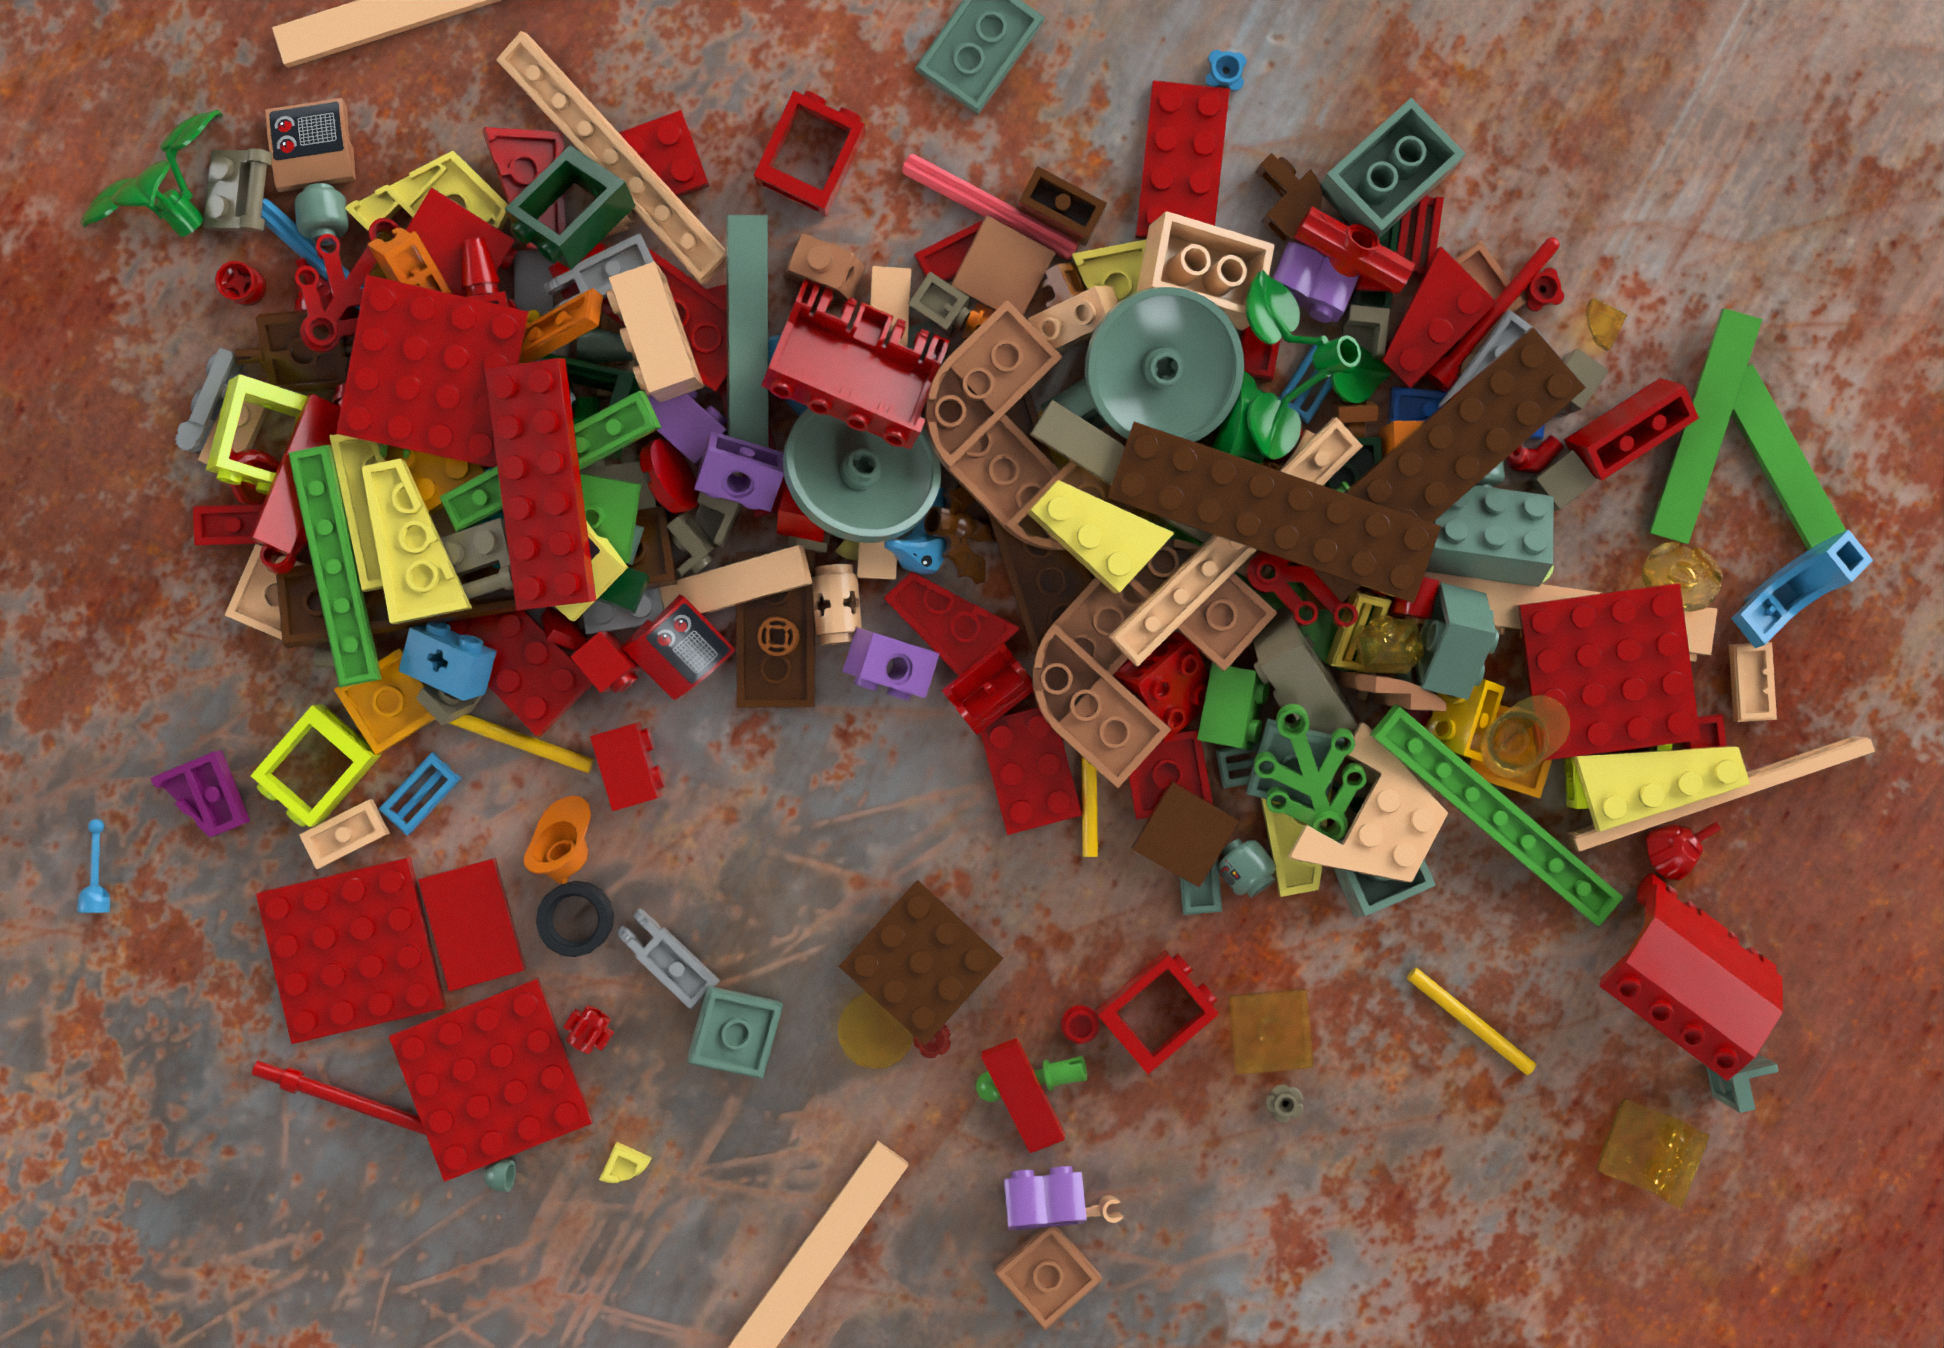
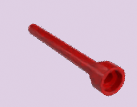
M1549 237L1495 299L1497 303L1468 331L1447 357L1442 356L1424 374L1431 383L1445 392L1450 390L1458 379L1459 366L1559 249L1560 242L1557 238Z

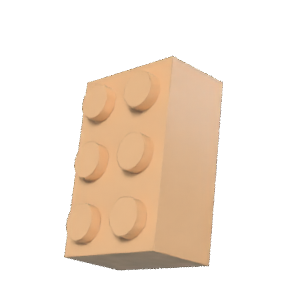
M1166 211L1149 225L1137 292L1154 287H1176L1194 291L1219 306L1229 317L1236 329L1244 330L1250 326L1246 315V297L1249 286L1258 272L1264 270L1269 276L1275 244Z
M654 261L609 277L612 289L606 291L614 314H618L621 321L624 320L626 327L620 329V334L627 352H631L632 356L637 358L639 366L633 367V371L640 389L644 390L646 395L651 394L661 403L704 388L668 281L656 262Z

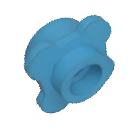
M1212 51L1208 57L1211 66L1210 73L1205 78L1206 84L1210 87H1229L1234 92L1240 90L1244 84L1241 75L1243 67L1247 63L1246 57L1240 52ZM1224 67L1229 68L1230 72L1228 74L1223 73L1222 69Z

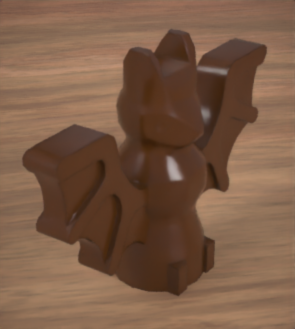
M958 482L954 490L950 489L942 493L943 497L946 498V508L933 506L929 509L925 516L924 528L930 536L945 538L946 550L942 553V557L953 561L958 571L957 576L959 578L969 577L975 584L984 583L986 579V561L982 556L974 553L969 548L966 539L969 538L974 542L996 543V539L992 537V527L989 520L979 516L972 518L967 513V507L971 503L978 501Z

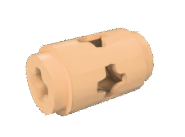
M833 564L815 567V576L812 577L815 633L816 636L820 637V645L851 644L856 627L862 629L859 584L857 574L853 571V565ZM850 594H852V599L856 601L853 614L851 613V608L848 606L844 607L843 604L849 601ZM820 597H822L823 603L830 604L831 606L824 610V616H821V610H818L817 603H820Z

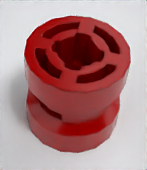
M229 261L223 264L215 277L219 293L237 304L252 306L260 302L265 296L267 287L263 275L243 262Z

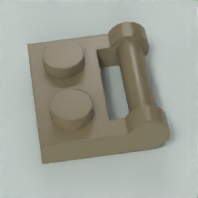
M261 149L211 150L203 222L204 228L213 231L264 232L265 219L261 218L266 170L267 166H271L272 162L271 152Z
M498 518L440 538L460 583V576L500 563L499 573L462 585L468 599L502 588L506 590L513 589L504 518Z

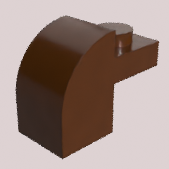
M1271 153L1259 165L1255 173L1281 199L1265 215L1261 222L1286 246L1288 242H1295L1297 240L1294 238V235L1309 208L1313 206L1320 210L1322 190L1316 175L1311 169L1299 180L1295 176V168L1288 160L1283 157L1277 158Z

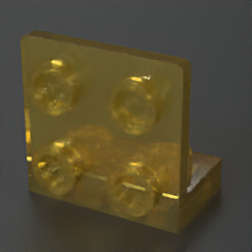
M1623 1099L1596 1169L1603 1174L1653 1192L1667 1203L1682 1208L1710 1135L1693 1124L1628 1099Z

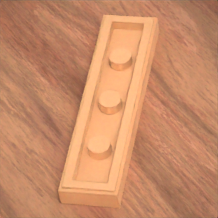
M797 545L677 580V585L660 587L664 609L681 594L704 615L813 583L805 548L803 545Z

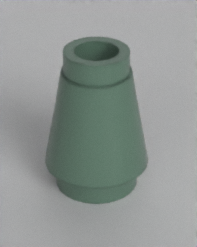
M596 327L578 337L577 360H584L594 364L633 360L632 353L627 352L619 333Z

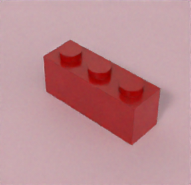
M1659 378L1571 434L1564 441L1568 450H1574L1592 475L1602 481L1699 419V416L1685 385Z

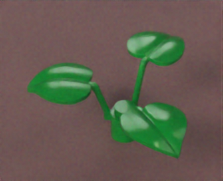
M220 110L192 116L177 125L160 145L161 150L166 152L167 160L150 165L137 178L121 179L107 186L91 202L80 223L86 228L87 224L102 220L119 206H146L159 219H164L179 237H184L196 230L204 221V217L190 201L193 194L189 191L176 162V154L179 150L189 145L214 117L223 116ZM171 167L180 192L178 193L175 189H170L162 194L158 187Z
M1264 270L1255 275L1246 297L1247 320L1254 334L1268 345L1277 343L1281 337L1288 343L1317 345V349L1313 354V364L1319 373L1285 395L1281 401L1276 395L1268 392L1256 396L1249 405L1247 422L1251 436L1261 454L1266 459L1275 460L1288 454L1296 445L1300 436V416L1295 410L1287 407L1291 400L1322 379L1331 376V384L1336 394L1347 403L1358 404L1367 400L1376 388L1390 376L1391 372L1378 359H1372V353L1359 345L1351 336L1345 335L1328 341L1325 335L1318 338L1292 335L1290 332L1297 328L1300 320V309L1295 297L1287 287L1268 276Z

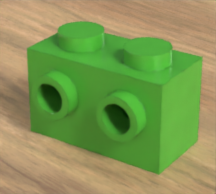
M1212 663L1197 740L1252 750L1253 744L1258 743L1261 736L1262 721L1258 720L1261 704L1264 705L1268 699L1269 683L1264 684L1256 671L1229 666L1222 672Z

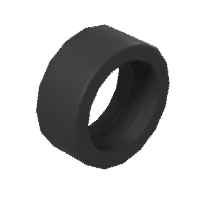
M572 881L557 886L545 895L537 910L536 925L539 937L549 949L562 956L578 957L591 953L606 941L613 928L614 912L611 901L602 889L590 882ZM570 896L584 897L589 900L596 908L598 923L594 933L587 939L578 942L568 941L561 937L555 930L552 921L553 911L557 904Z

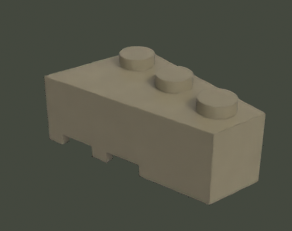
M1286 605L1276 611L1278 613L1253 639L1258 662L1254 663V667L1258 676L1264 684L1271 682L1276 690L1273 691V694L1280 708L1288 704H1297L1307 711L1310 722L1309 729L1332 734L1333 731L1339 728H1345L1349 731L1357 728L1358 724L1350 702L1328 666L1323 665L1312 649L1315 644L1309 634L1306 636L1302 634L1298 624L1293 619V613ZM1292 713L1294 715L1292 721L1293 723H1295L1299 720L1300 717L1297 714Z

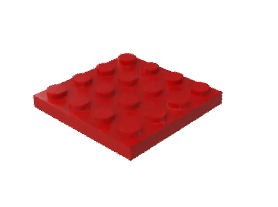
M366 274L336 434L487 467H496L497 459L485 369L519 364L530 311Z
M1680 583L1518 605L1538 760L1545 761L1701 740Z
M411 857L256 893L291 1044L432 1012L446 1007Z
M539 977L388 1036L444 1182L593 1123Z

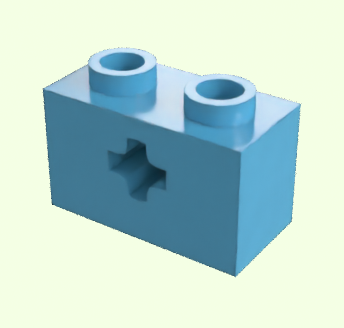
M427 622L426 626L409 628L398 671L462 701L486 693L497 651L484 646L483 641L475 636L460 635L451 631L450 625L446 623L432 624Z

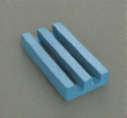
M1312 345L1278 397L1280 401L1285 395L1295 389L1313 361V354L1317 349V345ZM1315 369L1310 378L1319 373V371ZM1331 376L1327 378L1306 412L1301 410L1300 407L1314 385L1297 396L1293 404H1288L1287 407L1295 410L1299 414L1301 422L1305 425L1309 424L1331 390Z
M435 752L430 753L379 808L407 836L423 822L463 779L458 773H454L447 763L441 761ZM432 765L438 769L397 814L392 810ZM445 776L448 779L446 783L406 823L403 819Z

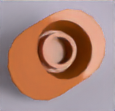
M575 795L563 797L552 803L544 811L523 858L524 866L529 872L545 874L557 883L565 884L571 875H574L584 866L589 856L585 834L590 823L591 810L590 805L583 797Z

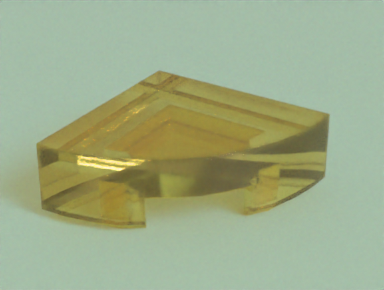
M1591 298L1585 313L1588 327L1594 342L1603 350L1608 351L1611 349L1627 314L1595 298Z

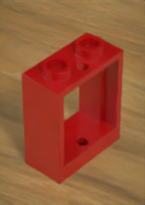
M793 90L753 176L758 185L827 217L865 137V124L860 122L861 116L847 108L841 107L837 111L826 106V100L811 91H805L803 95ZM799 110L805 111L849 132L823 190L773 168Z
M1166 950L1160 953L1095 1009L1097 1016L1148 1075L1219 1015L1213 1006L1218 1001L1214 994L1204 983L1197 987L1187 976L1193 970L1179 953L1171 957ZM1169 969L1203 1010L1156 1050L1151 1052L1117 1011L1165 970Z

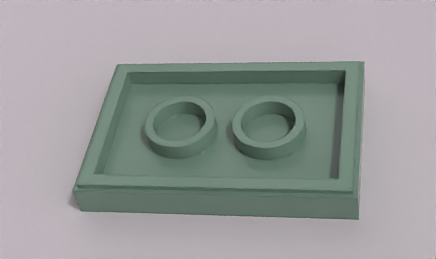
M962 0L915 67V72L979 116L1044 24L1045 17L1021 0Z

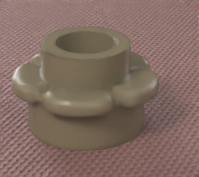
M1279 1084L1273 1087L1265 1101L1266 1109L1273 1114L1272 1117L1276 1121L1288 1122L1289 1119H1296L1301 1115L1303 1111V1105L1301 1104L1303 1096L1296 1087ZM1287 1100L1289 1102L1288 1106L1283 1107L1281 1105L1282 1101Z

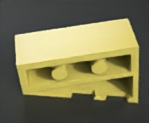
M1059 480L1053 483L1027 511L1040 526L1113 593H1120L1174 534V532Z

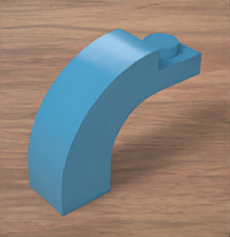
M1848 529L1806 551L1769 577L1743 600L1746 604L1731 619L1755 649L1766 645L1799 611L1826 593L1851 583L1873 559Z

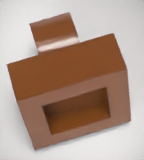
M1074 262L1056 264L1047 269L1045 272L1048 278L1041 280L1038 286L1039 290L1047 289L1051 286L1054 290L1055 298L1046 303L1047 308L1087 290Z
M1365 400L1358 404L1334 401L1332 402V417H1337L1344 423V426L1355 438H1365L1364 422L1378 421V405L1371 400Z

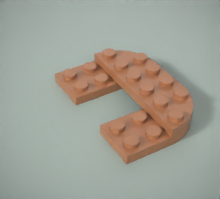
M1006 300L945 360L930 385L925 403L927 436L941 464L1006 531L1020 541L1037 548L1066 550L1027 513L1056 481L1064 482L1131 513L1135 508L1108 499L1111 486L1072 461H1069L1059 470L1005 415L1062 358L1059 352L1033 325ZM1108 425L1101 429V431L1126 446L1128 439L1116 433Z
M1168 540L1120 593H1113L1095 577L1047 630L1036 651L1032 669V683L1035 700L1042 716L1057 735L1063 738L1116 788L1122 785L1171 729L1112 676L1128 658L1108 637L1200 548V546L1187 541ZM1233 573L1176 629L1223 672L1278 612Z

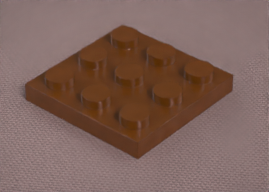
M916 880L839 967L925 1046L1002 961L1003 957L920 881Z

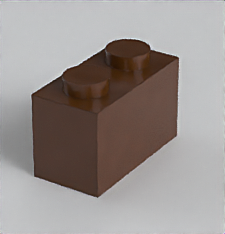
M1037 166L1019 200L1018 209L1072 237L1086 247L1105 211L1107 203Z

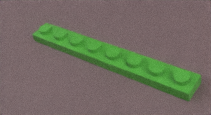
M1394 704L1369 734L1596 926L1600 927L1624 898L1400 706Z

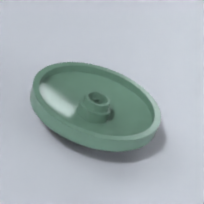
M1176 287L1144 289L1127 296L1114 305L1104 315L1094 330L1085 360L1086 385L1092 404L1102 420L1116 433L1126 439L1129 437L1134 421L1193 442L1202 439L1215 430L1228 416L1239 396L1244 376V355L1241 341L1229 317L1219 306L1205 296L1194 291Z
M807 408L795 422L784 448V477L795 503L818 527L845 540L877 543L888 541L907 533L925 517L934 503L940 487V460L930 445L924 425L919 437L910 450L905 447L892 446L877 435L867 431L854 430L842 420L830 415L817 414Z

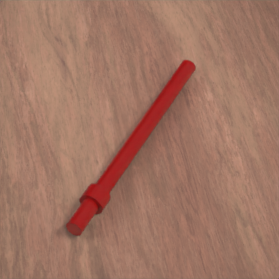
M257 1060L253 1067V1076L279 1084L281 1090L293 1094L299 1091L426 1135L419 1116L305 1077L303 1071L291 1067L285 1070Z

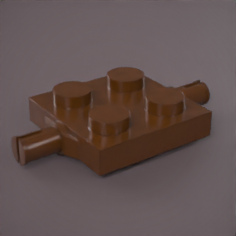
M307 310L259 314L255 318L259 333L258 347L235 349V358H238L236 360L238 366L260 363L268 376L269 384L293 392L335 389L337 385L346 383L349 358L354 340H347L346 337H341L339 344L333 350L325 353L315 352L305 346L300 336L301 324L308 317ZM317 327L313 330V335L317 339L323 340L329 336L325 328Z

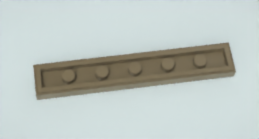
M1051 400L1030 435L1112 486L1125 445L1059 403ZM1160 517L1201 544H1204L1213 535Z

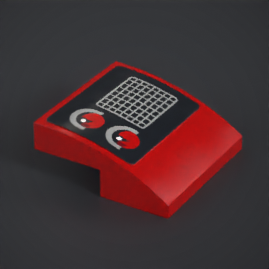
M681 594L653 622L647 619L620 647L674 701L704 680L736 650Z

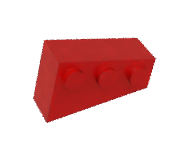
M1440 246L1436 249L1380 362L1406 388H1411L1497 301Z

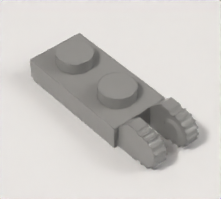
M639 233L579 262L572 270L551 279L543 287L547 295L559 293L576 282L581 293L560 302L554 307L555 309L592 288L602 294L604 299L607 297L606 291L612 289L609 277L654 262V259L642 235Z
M219 347L217 354H213L206 366V375L208 376L202 390H198L192 399L190 419L181 423L177 430L178 434L176 435L175 444L183 451L190 452L191 450L193 453H201L222 408L228 381L239 374L241 375L245 364L237 365L236 360L238 358H235V352Z
M638 909L633 914L636 922L654 938L645 946L632 930L624 926L617 931L618 936L637 954L636 958L692 1010L704 998L707 985L714 987L720 980L665 927L661 928L643 909Z

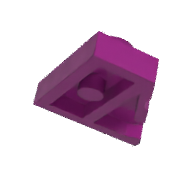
M222 750L211 752L150 778L156 788L163 787L177 800L175 805L185 815L194 818L196 825L209 837L220 835L251 822Z

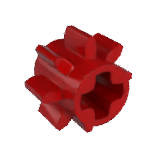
M586 1005L583 1012L575 1009L563 1026L564 1029L570 1031L566 1041L577 1050L586 1054H591L595 1047L602 1051L614 1031L607 1028L611 1018L601 1010L590 1005Z

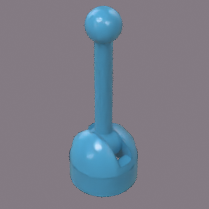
M93 819L88 824V830L92 833L90 885L79 893L77 913L110 912L109 893L105 888L99 886L100 833L103 832L105 827L100 819Z

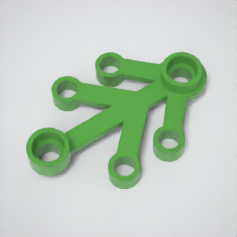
M1297 704L1285 705L1277 713V727L1282 736L1291 739L1302 774L1279 764L1276 756L1270 752H1261L1255 757V772L1261 778H1272L1309 795L1314 808L1291 800L1288 791L1280 786H1275L1268 790L1266 794L1267 807L1274 813H1285L1337 842L1343 838L1348 829V821L1344 812L1357 790L1364 787L1367 781L1365 770L1361 765L1357 763L1346 765L1341 773L1343 784L1329 804L1325 791L1344 757L1354 750V736L1351 731L1345 728L1333 731L1330 736L1331 748L1318 769L1306 736L1310 726L1307 711ZM1292 713L1300 717L1295 723L1285 721L1286 716ZM1340 737H1346L1350 740L1343 747L1335 744L1336 740ZM1263 761H1271L1273 766L1268 770H1263L1259 767V764ZM1352 772L1361 774L1360 779L1357 781H1349L1347 776ZM1280 795L1285 798V801L1281 804H1274L1271 802V799L1274 796ZM1330 818L1335 821L1330 827L1321 825L1324 819Z

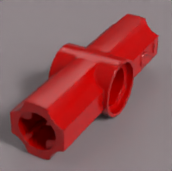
M1313 206L1309 208L1294 235L1295 239L1328 256L1331 266L1341 275L1356 277L1360 274L1394 294L1401 292L1415 266V263L1382 246L1378 236L1367 226L1353 224L1349 227Z

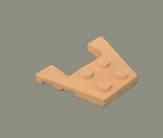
M1362 722L1358 724L1353 734L1355 740L1354 750L1347 754L1346 757L1373 771L1378 776L1342 844L1306 825L1300 832L1288 858L1295 861H1304L1409 883L1416 876L1448 812L1398 758L1369 735L1373 730Z

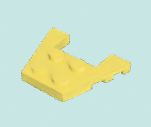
M454 151L410 172L408 177L390 186L387 184L375 190V193L361 201L355 200L345 207L369 231L370 225L379 218L391 219L402 207L414 217L432 187L500 231H502L508 218L505 211L508 204Z

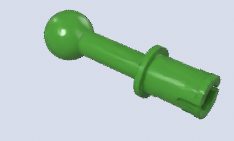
M1083 1056L1050 1063L1047 1059L1043 1061L1042 1069L1034 1070L1040 1084H1046L1049 1091H1053L1055 1086L1087 1081V1075H1085L1087 1074V1069ZM989 1072L982 1073L976 1081L977 1094L987 1102L1000 1100L1001 1096Z

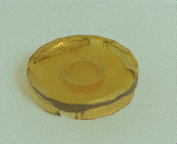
M1681 542L1664 543L1654 548L1649 553L1642 568V580L1645 587L1680 583L1684 611L1688 612L1705 609L1714 602L1721 589L1722 571L1715 559L1696 546H1693L1692 549L1683 547Z
M867 992L853 998L842 1011L838 1024L839 1043L846 1056L857 1065L866 1068H888L901 1061L910 1050L914 1035Z

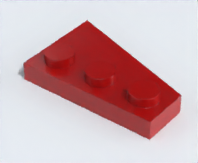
M484 127L482 130L508 205L564 151L562 132ZM565 193L537 219L559 235L566 229ZM531 242L527 245L522 243L524 250L539 251L537 246Z
M912 571L884 597L890 606L936 653H940L939 656L958 676L962 675L1002 642L1008 641L1020 629V627Z

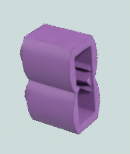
M1288 242L1272 278L1287 287L1295 297L1298 306L1307 310L1313 319L1329 323L1330 321L1338 322L1343 315L1359 275L1356 277L1341 275L1331 266L1328 257H1324L1307 246Z
M1072 1166L1050 1168V1175L1034 1176V1170L1011 1172V1179H1004L1008 1231L1086 1223L1082 1172H1073Z

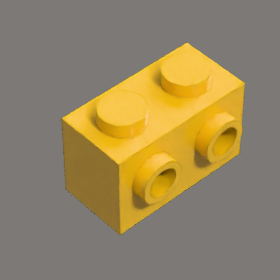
M1483 679L1479 686H1474L1468 700L1437 692V696L1446 702V711H1433L1432 717L1427 722L1426 729L1455 754L1482 762L1505 687Z

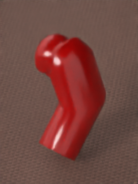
M1550 435L1537 449L1522 448L1520 445L1506 458V462L1516 472L1539 473L1564 449V446L1556 437Z

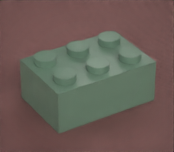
M1410 98L1326 174L1320 185L1322 195L1351 225L1362 224L1367 226L1380 238L1451 174L1466 153Z
M1475 485L1433 522L1440 525L1441 529L1426 571L1540 587L1553 565L1554 496Z

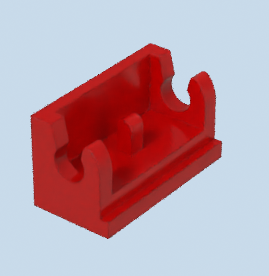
M1002 642L941 691L975 734L978 735L1033 692V683L1022 665Z

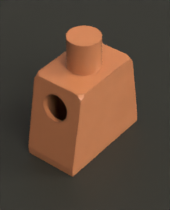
M801 233L796 240L783 277L800 284L803 283L805 278L821 284L820 292H823L825 287L834 290L832 293L833 297L847 301L849 297L854 298L865 266L854 253Z

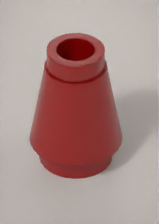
M485 238L462 241L461 289L466 290L467 297L499 292L498 285L501 284L488 246H486Z

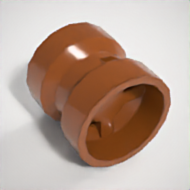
M773 617L764 621L757 635L758 643L762 650L773 656L790 654L796 649L800 639L799 630L796 625L789 619Z

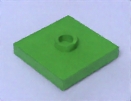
M580 473L586 521L597 536L608 539L624 563H629L641 484Z

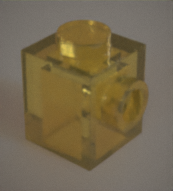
M1380 616L1372 619L1356 637V649L1362 659L1365 673L1407 674L1424 655L1416 619H1392L1390 616Z

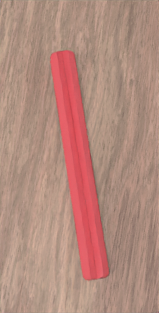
M910 154L902 167L904 175L984 217L986 215L1051 249L1059 257L1070 260L1072 254L1076 252L1078 248L1077 240L917 155Z

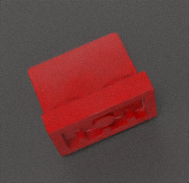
M1173 631L1139 666H1135L1127 659L1112 675L1127 690L1139 695L1142 703L1171 729L1162 741L1169 742L1203 711L1209 674L1198 649L1181 633Z

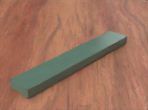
M726 215L727 436L769 448L768 389L761 386L768 369V215Z

